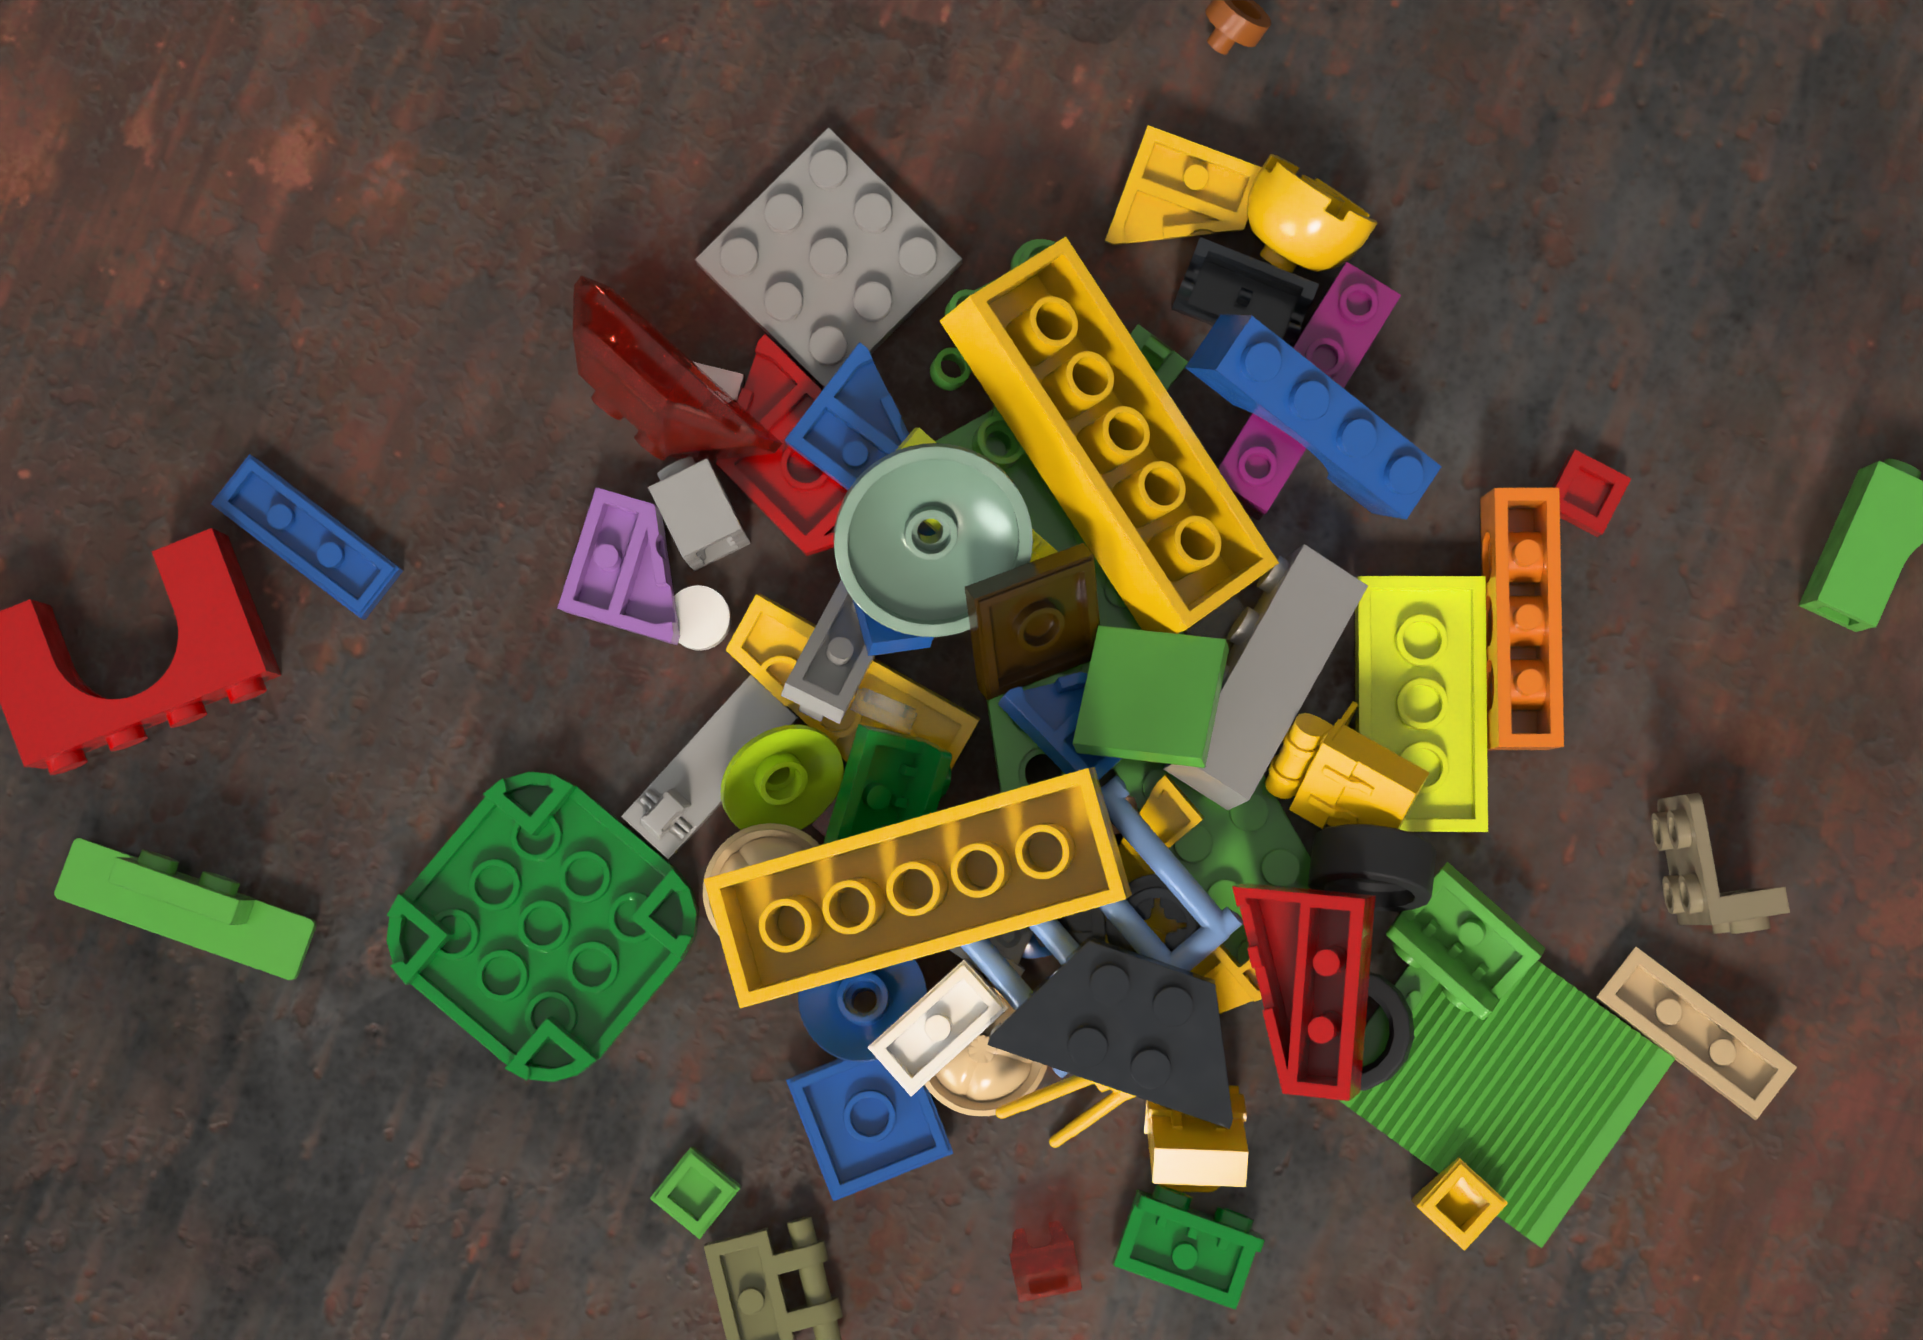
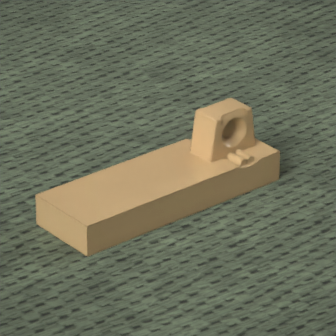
M1637 947L1634 948L1596 997L1597 1001L1655 1045L1673 1056L1676 1061L1754 1120L1758 1119L1797 1068Z

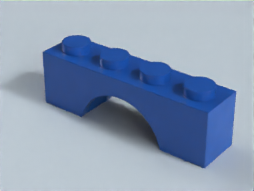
M1220 315L1185 367L1232 405L1261 417L1302 444L1325 466L1328 471L1327 479L1372 514L1407 520L1442 467L1252 315Z

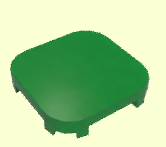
M526 772L509 778H502L484 792V799L404 893L397 895L386 915L389 917L386 941L393 962L390 966L405 985L411 984L505 1063L507 1065L505 1067L506 1070L526 1081L556 1082L577 1076L598 1061L683 961L697 936L699 909L693 888L679 870L582 788L559 775Z

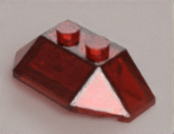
M583 275L580 276L574 284L573 340L578 375L596 390L591 399L599 408L619 421L625 417L639 430L634 439L640 446L662 461L667 456L678 459L693 457L695 462H700L706 458L709 461L776 453L783 443L610 286Z

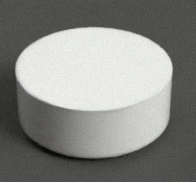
M696 585L684 588L674 596L680 632L679 643L692 650H707L717 646L724 640L730 630L731 612L727 602L717 591L706 586Z

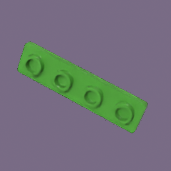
M77 838L73 841L54 892L57 899L287 980H294L299 976L317 926L314 919L238 893L240 883L233 879L207 871H202L200 879L178 872L179 861L159 853L142 849L138 858L84 838Z

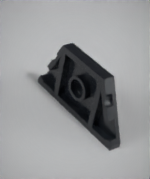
M1088 937L1066 958V962L1051 976H1047L1003 1023L1000 1022L991 1030L987 1044L989 1046L1228 1129L1231 1127L1233 1116L1214 979Z

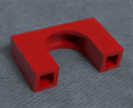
M210 528L151 551L175 612L178 625V643L174 658L164 675L150 688L137 695L122 699H107L85 684L73 665L51 605L29 599L0 611V704L24 767L48 768L50 775L73 770L88 762L85 753L107 744L110 751L131 747L148 738L145 731L147 728L165 721L169 722L171 728L197 721L208 714L205 705L228 697L230 704L255 698L267 691L264 682L281 676L280 669L228 535Z

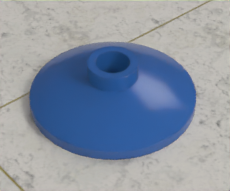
M913 959L800 991L798 993L799 1011L807 1032L823 1050L839 1059L850 1062L878 1061V1059L868 1049V1046L927 994V988L923 973L916 960ZM864 991L874 993L877 997V1003L871 1011L861 1013L854 1009V999L859 993Z

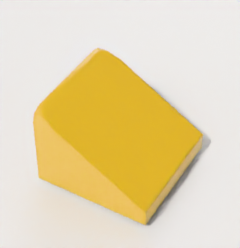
M1459 1157L1423 1187L1411 1200L1417 1208L1464 1251L1508 1204L1502 1196Z

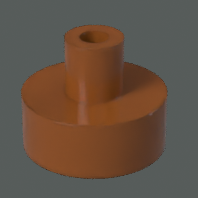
M1211 0L1205 9L1206 16L1215 26V29L1207 39V43L1215 51L1223 55L1228 54L1235 42L1243 46L1255 47L1271 26L1270 17L1254 0Z

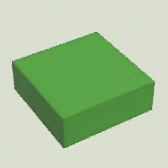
M692 1146L650 1199L700 1239L742 1186Z

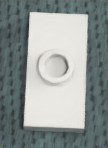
M964 959L869 1045L868 1049L907 1093L912 1096L1000 1017L1009 1006L967 959Z

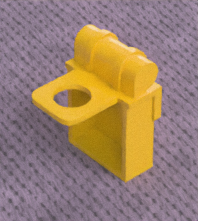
M1354 701L1334 726L1313 714H1299L1282 740L1283 746L1279 754L1273 757L1269 765V774L1265 781V786L1269 793L1280 799H1289L1295 796L1289 810L1322 829L1326 824L1330 826L1372 824L1400 829L1429 772L1348 727L1359 705Z
M1229 1085L1233 1116L1230 1129L1146 1100L1144 1134H1148L1152 1183L1181 1192H1213L1220 1186L1246 1187L1249 1151L1244 1122H1246L1247 1111L1244 1094H1239L1238 1086Z

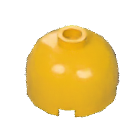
M1270 154L1256 176L1248 195L1247 216L1251 230L1265 244L1260 252V256L1275 267L1290 273L1294 271L1297 265L1319 272L1335 269L1349 261L1364 245L1377 225V221L1369 218V213L1318 178L1313 180L1306 175H1302L1300 178L1296 175L1300 169L1298 166L1279 156Z

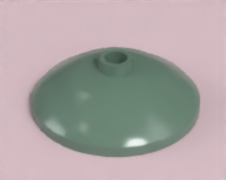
M928 443L909 446L894 451L873 463L854 481L846 493L839 508L834 527V554L837 569L847 592L854 602L880 624L904 634L920 637L948 636L970 630L965 586L1030 563L1032 555L1033 536L1029 512L1013 480L1003 469L987 457L973 450L951 444ZM926 519H935L941 523L939 531L932 536L920 534L917 531L918 526Z

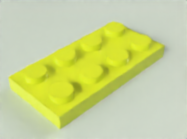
M1357 576L1356 578L1368 585L1355 609V702L1359 704L1355 711L1356 731L1429 772L1400 830L1407 832H1488L1486 576Z

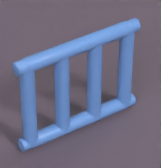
M1114 776L1101 787L1111 823L1201 927L1171 952L1126 899L1098 908L1138 954L1191 971L1225 942L1243 924V920L1238 913L1232 911L1228 906L1223 910L1220 909L1125 799L1130 795L1126 789V784L1120 777ZM1057 919L1029 927L1061 965L1066 962V958L1079 946ZM988 938L960 946L1014 1010L1029 997V994L1032 992L1031 988ZM1053 1068L1054 1072L1061 1078L1068 1074Z

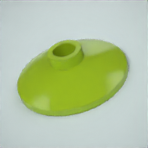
M784 725L767 730L742 746L729 762L721 782L720 793L723 808L734 825L741 830L766 823L783 824L801 830L823 815L835 800L844 773L841 754L830 737L810 726Z

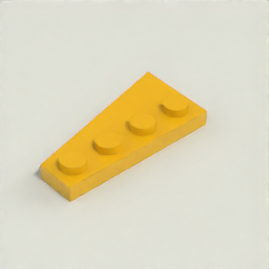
M760 593L755 595L726 651L808 726L816 728L830 737L837 746L841 757L846 762L849 758L858 724H863L929 740L952 754L950 764L952 770L981 718L875 658L840 724L826 717L819 722L799 712V704L782 697L781 694L785 682L816 625Z

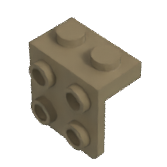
M1700 793L1658 800V812L1653 813L1651 816V828L1657 849L1659 851L1665 850L1669 876L1663 877V896L1668 912L1677 915L1678 925H1712L1713 934L1727 932L1739 934L1770 929L1769 916L1790 913L1786 887L1746 888L1719 893L1704 804Z

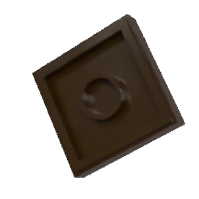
M1084 543L965 586L977 685L987 700L1006 694L1010 689L1027 686L1091 661L1098 626H1100L1094 554Z

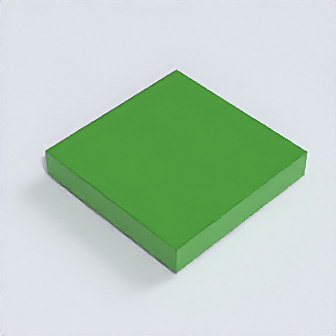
M1098 626L1073 739L1076 753L1205 768L1229 651L1226 639Z

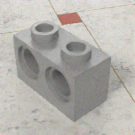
M693 457L683 458L666 466L657 473L660 481L649 486L648 489L682 558L694 571L751 544L717 474L707 458L698 463H695Z

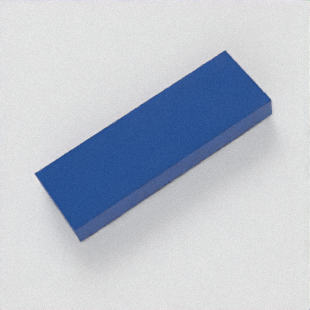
M251 454L248 455L211 503V505L363 620H366L404 571Z

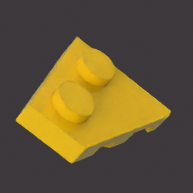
M1148 125L1105 242L1112 245L1243 231L1248 220V195L1262 167Z

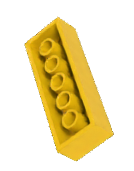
M1067 237L1062 238L970 295L940 320L953 343L1089 550L1094 554L1095 559L1142 630L1178 634L1190 628L1279 564Z
M1095 767L1065 774L704 879L740 1008L1125 900L1132 895Z

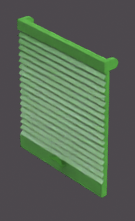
M1539 961L1498 1001L1493 1012L1485 1020H1481L1472 1011L1464 1012L1454 1006L1444 995L1442 985L1425 969L1414 968L1408 964L1394 984L1402 992L1413 1014L1414 1040L1407 1061L1391 1079L1371 1089L1361 1091L1350 1101H1339L1439 1174L1459 1157L1508 1202L1497 1216L1542 1248L1672 1065L1675 1058ZM1381 1005L1378 1006L1366 1023L1362 1067L1374 1062L1387 1045L1390 1035L1389 1022Z

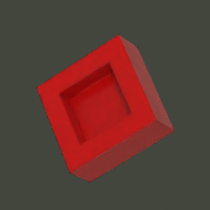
M1576 449L1569 453L1552 488H1559L1560 518L1596 537L1601 536L1611 520L1631 478Z

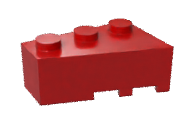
M1250 883L1232 886L1236 905L1240 907L1249 944L1247 950L1251 967L1255 969L1264 1005L1262 1012L1282 1094L1350 1101L1361 1092L1376 895Z

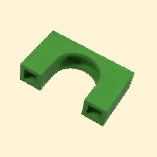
M1885 459L1884 463L1877 461L1858 470L1798 606L1854 632L1877 626L1905 562L1915 549L1923 544V481L1920 480L1922 473L1917 468L1899 460Z

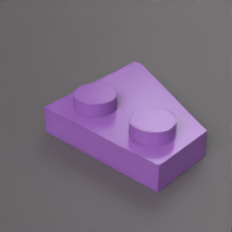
M595 488L557 609L678 645L680 632L663 517L655 504Z

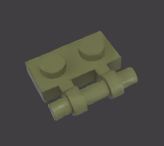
M812 1216L787 1222L792 1247L789 1249L774 1252L768 1227L708 1242L704 1245L726 1340H796L795 1331L810 1327L813 1328L815 1340H842L837 1319L842 1318L843 1314L839 1298L837 1296L831 1297L823 1264L829 1258L824 1240H817ZM798 1270L807 1304L788 1309L780 1274Z

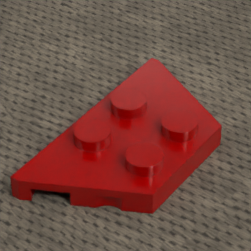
M764 334L758 340L752 367L745 387L740 392L734 410L735 416L729 433L725 436L716 465L806 556L834 548L835 522L841 503L848 490L786 444V437L822 390Z

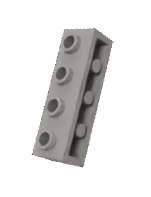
M1305 544L1284 558L1280 555L1275 556L1279 564L1260 576L1257 587L1264 592L1255 608L1246 607L1228 633L1227 639L1233 642L1234 645L1227 656L1206 767L1165 764L1163 768L1226 810H1230L1250 800L1368 585Z

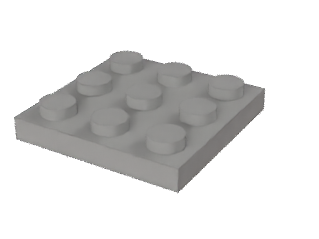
M830 128L826 129L695 259L697 265L822 389L826 387L859 342L866 346L870 354H872L962 265V258Z

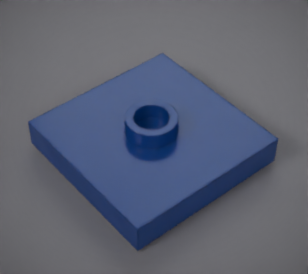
M838 1058L786 1080L833 1201L954 1153L932 1095L924 1085L914 1095L910 1096L879 1060L863 1063L850 1062Z

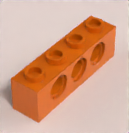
M1494 488L1480 498L1481 576H1486L1487 750H1550L1564 747L1559 488Z

